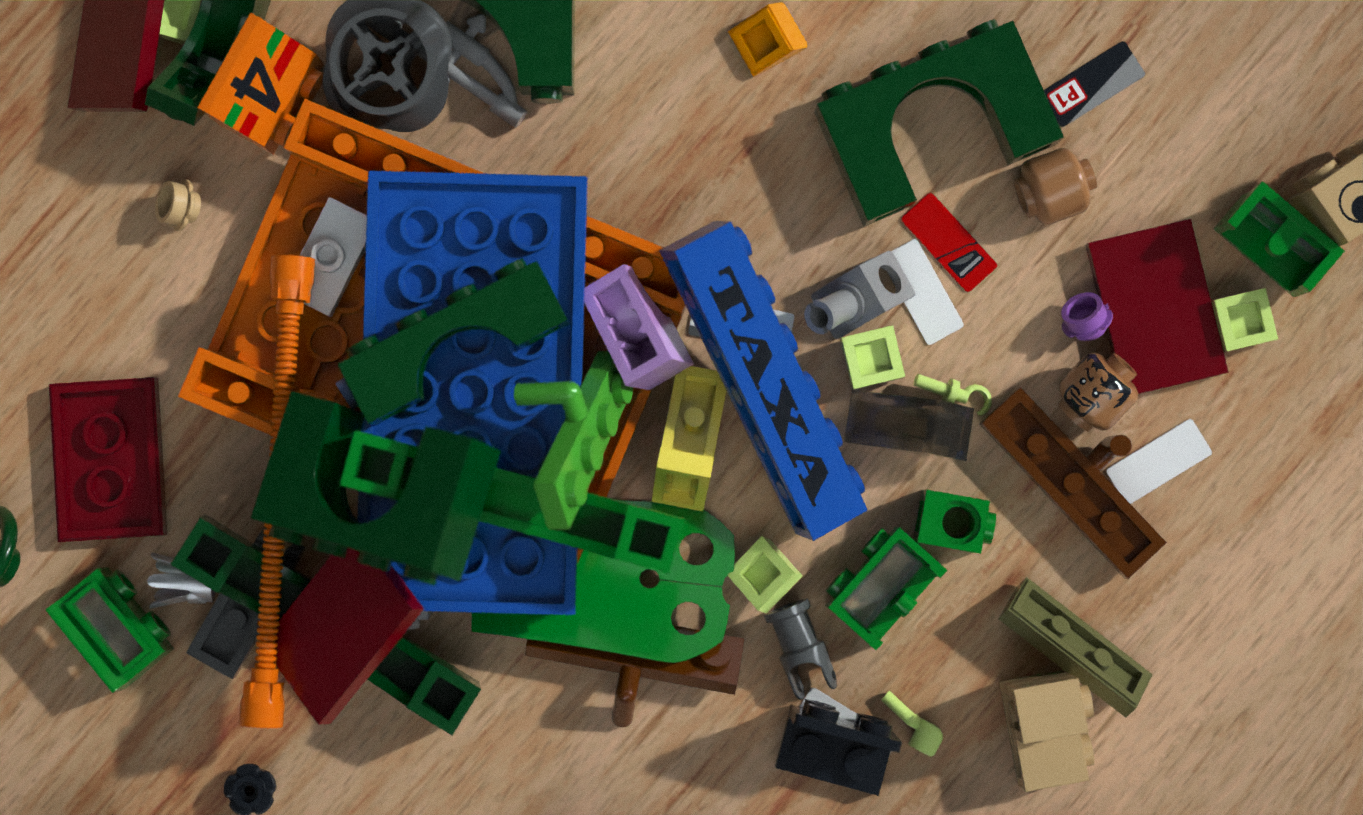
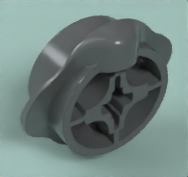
M347 0L340 5L329 21L325 39L326 65L323 74V89L332 110L374 128L389 129L396 132H413L431 124L442 112L449 90L448 68L452 52L450 31L442 16L433 7L421 0ZM384 21H399L407 23L414 31L406 37L399 36L392 42L384 43L368 27ZM357 39L356 43L363 52V63L360 69L353 75L355 79L351 82L347 67L348 56L354 41ZM423 45L427 54V69L424 80L419 89H417V84L410 75V65L412 60L420 53L418 49ZM382 53L390 56L396 55L391 62L395 69L391 75L382 71L377 72L382 67V62L379 59ZM389 84L406 101L395 106L382 108L371 106L361 96L368 90L374 91L382 85Z

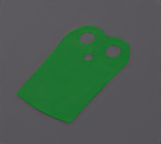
M619 500L684 518L669 574L656 571L660 579L658 585L654 588H646L640 583L639 577L641 573L649 570V568L584 550L577 563L575 615L471 612V632L565 644L668 663L689 660L709 651L723 641L730 605L726 603L723 597L722 585L727 575L734 571V534L720 520L705 510L697 511L651 501ZM692 533L705 535L713 544L712 557L702 565L688 564L680 555L679 547L681 541ZM684 602H692L699 605L705 613L706 621L704 627L694 635L681 634L672 625L671 615L673 610Z

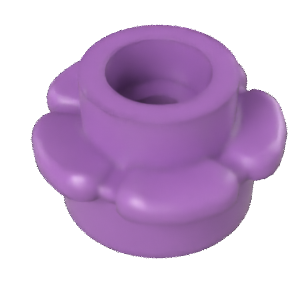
M1091 292L1080 293L1070 298L1064 304L1061 311L1064 320L1062 323L1064 334L1070 338L1076 336L1080 341H1092L1102 336L1113 319L1112 311L1108 310V303L1104 305L1100 296Z

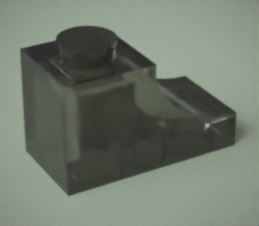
M852 390L844 442L966 461L975 408L936 399Z

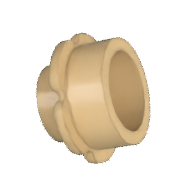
M182 179L180 183L166 181L160 187L156 197L155 215L157 220L161 223L169 224L170 227H174L175 231H181L188 223L195 222L200 212L201 198L197 192H192L193 184L187 179Z

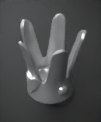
M151 553L152 558L157 560L156 568L168 574H153L148 577L147 582L151 587L165 588L155 593L154 597L157 601L152 602L149 609L184 601L198 604L214 603L216 592L170 565L174 558Z

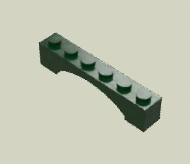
M203 515L199 518L170 565L216 593H221L258 614L261 613L258 611V607L261 606L259 600L262 599L259 597V593L262 592L260 586L263 585L260 583V579L263 578L260 574L264 571L261 569V565L264 564L261 560L265 557L262 555L263 549L208 515ZM285 562L280 564L283 566V570L280 571L283 575L279 578L282 580V584L279 585L282 589L278 592L281 594V598L278 599L281 604L277 606L280 608V612L277 613L280 615V618L276 620L278 622L312 580ZM404 635L367 679L401 702L407 709L450 735L454 734L481 690L479 681Z

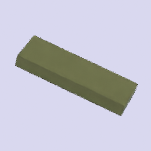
M1026 577L1016 587L998 619L1067 673L1078 677L1080 683L1088 685L1089 690L1124 717H1127L1137 708L1153 674Z

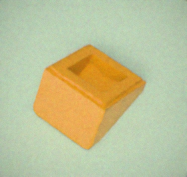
M783 2L766 5L728 31L753 77L758 76L808 47L806 40Z

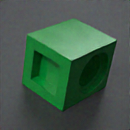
M921 490L913 540L917 543L981 554L983 543H992L996 525V513L988 512L989 500L932 490ZM953 507L962 508L969 517L968 530L958 538L949 536L945 532L942 523L945 513Z

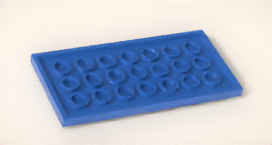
M368 171L363 339L376 335L379 342L399 332L395 324L400 320L421 310H425L428 317L448 307L445 298L450 294L471 284L475 285L477 291L497 281L494 275L497 270L521 258L524 259L526 265L537 260L570 324L523 349L503 335L488 330H469L448 338L434 351L427 363L423 379L424 401L376 426L368 424L366 419H364L361 428L362 432L418 447L425 426L463 435L501 450L496 468L537 478L566 416L562 404L518 406L514 400V388L517 383L572 381L577 383L579 387L582 385L588 197L587 176ZM358 490L357 521L363 524L378 519L387 513L397 503V500ZM479 521L460 581L438 575L436 585L434 586L402 576L405 568L403 564L392 562L391 565L423 606V611L576 614L578 548Z

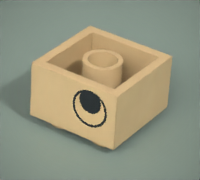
M1363 137L1357 139L1336 154L1340 161L1339 165L1332 159L1293 183L1292 186L1297 193L1286 200L1339 246L1351 242L1363 233Z

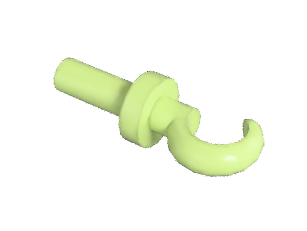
M917 374L914 379L913 386L941 395L942 403L951 406L955 401L965 404L973 391H978L983 395L985 402L983 408L976 413L982 416L989 411L992 405L991 394L982 385H969L963 390L960 388V381L952 378L947 384L921 374Z

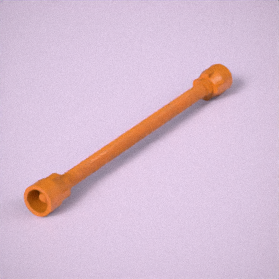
M296 255L271 256V299L277 301L276 314H279L278 318L281 319L278 321V325L281 327L277 330L280 333L277 335V339L280 341L276 344L279 347L276 349V353L279 355L276 356L278 362L275 363V367L278 369L275 370L277 376L274 377V381L277 383H274L276 390L273 391V394L276 397H273V402L276 403L272 405V408L275 409V411H272V416L275 417L271 419V422L274 423V425H271V430L274 431L270 433V436L273 437V439H270V443L273 444L269 447L270 451L273 449L291 391L296 387L293 384L296 382V378L293 376L296 375L294 369L297 368V364L294 363L297 361L295 355L298 354V350L295 349L298 347L296 341L299 340V337L296 336V334H299L297 327L300 326L297 320H300V316H303L304 303H310L315 272V259L311 257ZM264 523V527L267 529L263 531L266 535L263 537V541L266 543L262 545L265 549L262 551V555L265 557L261 560L264 563L261 565V569L264 571L260 574L263 577L260 579V583L263 585L260 586L262 592L259 593V597L262 599L259 600L261 606L258 607V611L261 613L258 614L260 620L257 621V625L260 627L257 628L259 634L256 635V639L259 641L256 642L258 648L255 649V653L258 655L255 656L257 662L251 668L250 680L244 682L243 695L240 700L239 726L283 728L285 708L283 697L284 682H278L279 669L276 668L274 663L277 660V657L274 656L277 654V650L274 648L278 646V643L275 642L278 640V636L275 634L279 632V629L276 628L279 626V622L276 620L280 618V615L277 614L280 612V608L277 606L281 604L278 600L281 598V594L278 592L282 589L279 586L282 584V580L279 578L283 575L280 572L283 570V566L280 564L284 561L281 558L284 556V552L281 550L284 549L282 543L285 541L268 536L272 525Z

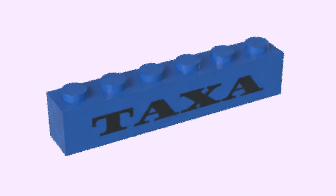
M713 221L660 249V254L795 534L814 541L867 511L868 509L861 496L865 492L863 481L855 468L851 465H846L839 450V447L843 445L842 437L835 424L829 418H824L817 404V400L821 397L819 388L813 377L807 371H802L794 355L798 351L795 337L786 324L779 323L771 305L775 303L774 293L767 280L762 275H756L748 258L752 255V248L743 230L738 226L734 227L731 221Z

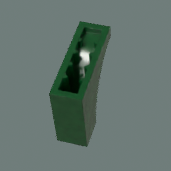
M461 0L473 6L490 19L509 43L515 57L518 71V86L522 95H531V102L542 104L561 103L563 95H574L575 0Z

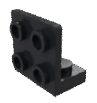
M805 699L803 707L791 704L775 768L879 796L890 751L900 753L902 741L892 732L893 726L888 725L887 720L862 713L856 714L855 721L839 717L840 712L836 711L835 706L815 700Z

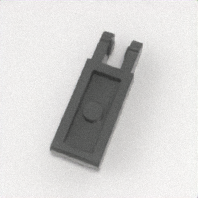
M266 527L261 530L253 543L263 550L265 549L262 545L266 543L263 541V537L266 536L263 531L267 529ZM297 544L289 546L284 552V556H282L283 562L295 569L305 551V546ZM220 593L186 653L231 679L236 678L257 641L256 635L259 634L257 628L260 627L257 625V621L260 620L258 613Z

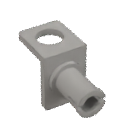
M886 251L856 266L811 295L813 304H808L804 312L805 321L813 332L825 334L829 330L835 339H840L884 312L915 296V291L891 251ZM879 268L886 270L893 278L896 287L895 294L889 292L882 285L879 278Z

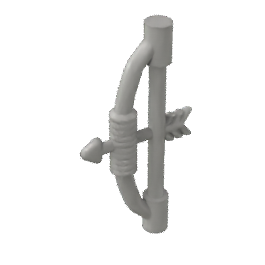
M483 14L468 18L467 24L470 27L465 33L447 21L446 24L450 31L453 49L448 68L449 83L451 78L491 106V112L514 128H517L526 116L527 111L517 104L515 87L508 74L490 54V50L473 39L477 32L484 33L486 31V17ZM384 21L370 26V28L390 42L399 36L406 37L409 35L402 29V24H407L404 22ZM422 45L418 49L420 53L417 56L427 62L426 49ZM462 55L476 66H483L500 86L502 93L496 95L454 64Z

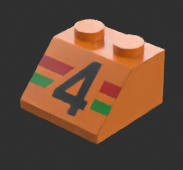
M250 12L201 100L198 109L218 125L274 155L279 145L284 147L296 120L295 116L304 98L311 101L319 91L323 83L324 72L321 69L324 63L316 53Z

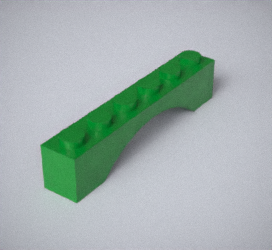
M355 430L340 485L398 501L406 488L419 447ZM495 468L479 519L480 522L669 574L684 518L587 492L584 505L579 507L570 529H548L533 485L536 478Z

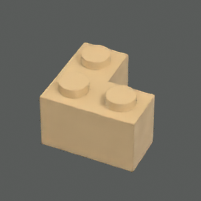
M1062 670L999 681L1018 786L1025 792L1089 781L1087 766L1094 765V752L1088 735L1086 718L1094 717V708L1088 685L1080 686L1078 677Z

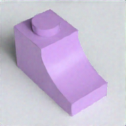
M623 264L585 287L584 303L626 386L651 390L694 364L672 319L667 317L656 306L631 266Z

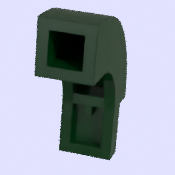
M202 0L198 15L186 42L175 59L148 87L145 105L165 113L174 120L183 121L195 126L205 114L198 109V106L250 12L265 20L271 0Z

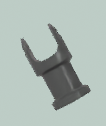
M808 598L783 605L764 614L766 623L773 624L783 654L779 657L792 690L799 700L805 697L803 683L798 673L799 664L814 663L819 665L829 688L836 689L837 679L824 641L818 640L807 612L811 606Z

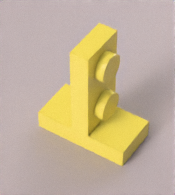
M690 366L675 375L656 467L651 502L697 511L704 510L726 396V388L716 370Z

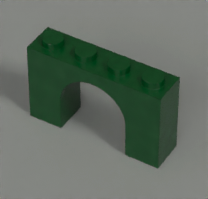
M996 19L984 22L966 32L968 40L951 47L947 40L937 42L918 53L921 60L901 67L899 61L888 63L870 73L872 81L855 88L852 87L850 81L844 82L821 94L824 101L817 104L814 113L864 227L908 209L917 201L893 145L891 130L896 108L908 96L919 90L938 86L949 87L959 90L975 100L989 121L1007 165L1051 148L1064 138L1013 20L1001 26H998Z
M291 391L250 519L272 525L268 536L301 546L304 535L315 538L312 549L345 559L348 548L359 551L358 563L389 572L392 562L403 564L405 568L402 576L435 586L438 575L460 581L501 450L470 437L425 426L403 494L397 503L383 516L371 522L360 524L349 508L346 487L341 486L340 482L354 431H361L365 419L364 415L332 401Z

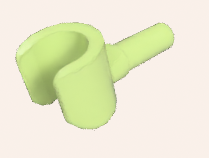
M889 691L881 701L902 721L915 729L908 745L930 757L934 756L943 740V733L940 728L914 714Z

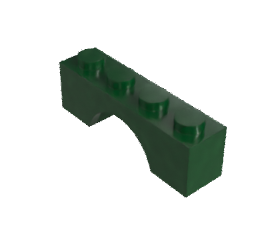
M523 258L513 261L494 273L497 279L496 282L477 291L474 284L463 287L445 298L448 307L429 317L425 310L413 313L395 324L399 331L398 333L381 342L378 341L376 335L370 336L346 349L349 358L337 365L367 423L376 426L424 401L423 379L427 363L434 351L445 340L458 333L469 330H488L503 335L523 349L569 325L570 322L537 260L529 265H526Z

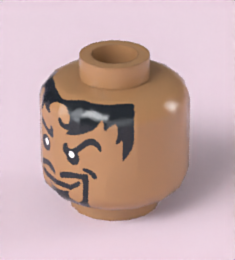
M1088 353L1060 381L1059 392L1062 399L1058 402V405L1083 430L1089 432L1093 427L1101 431L1108 430L1137 402L1139 394L1135 385L1131 382L1137 373L1116 353H1113L1108 359L1098 353Z

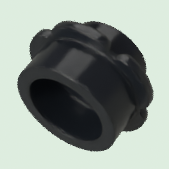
M243 764L236 769L234 775L231 774L226 778L224 795L226 798H229V806L236 814L250 815L255 813L256 815H261L268 811L274 803L273 794L277 789L275 778L269 771L261 769L257 764ZM248 785L254 787L255 793L253 795L246 794L245 788Z

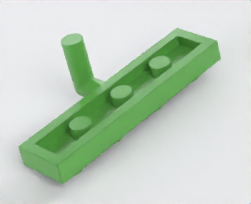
M609 351L597 352L581 387L572 381L517 383L515 385L514 400L518 406L562 404L566 416L533 484L548 529H570L579 507L584 505L586 501L587 489L595 472L602 466L606 447L611 437L617 433L621 414L626 404H629L632 400L633 387L625 385Z

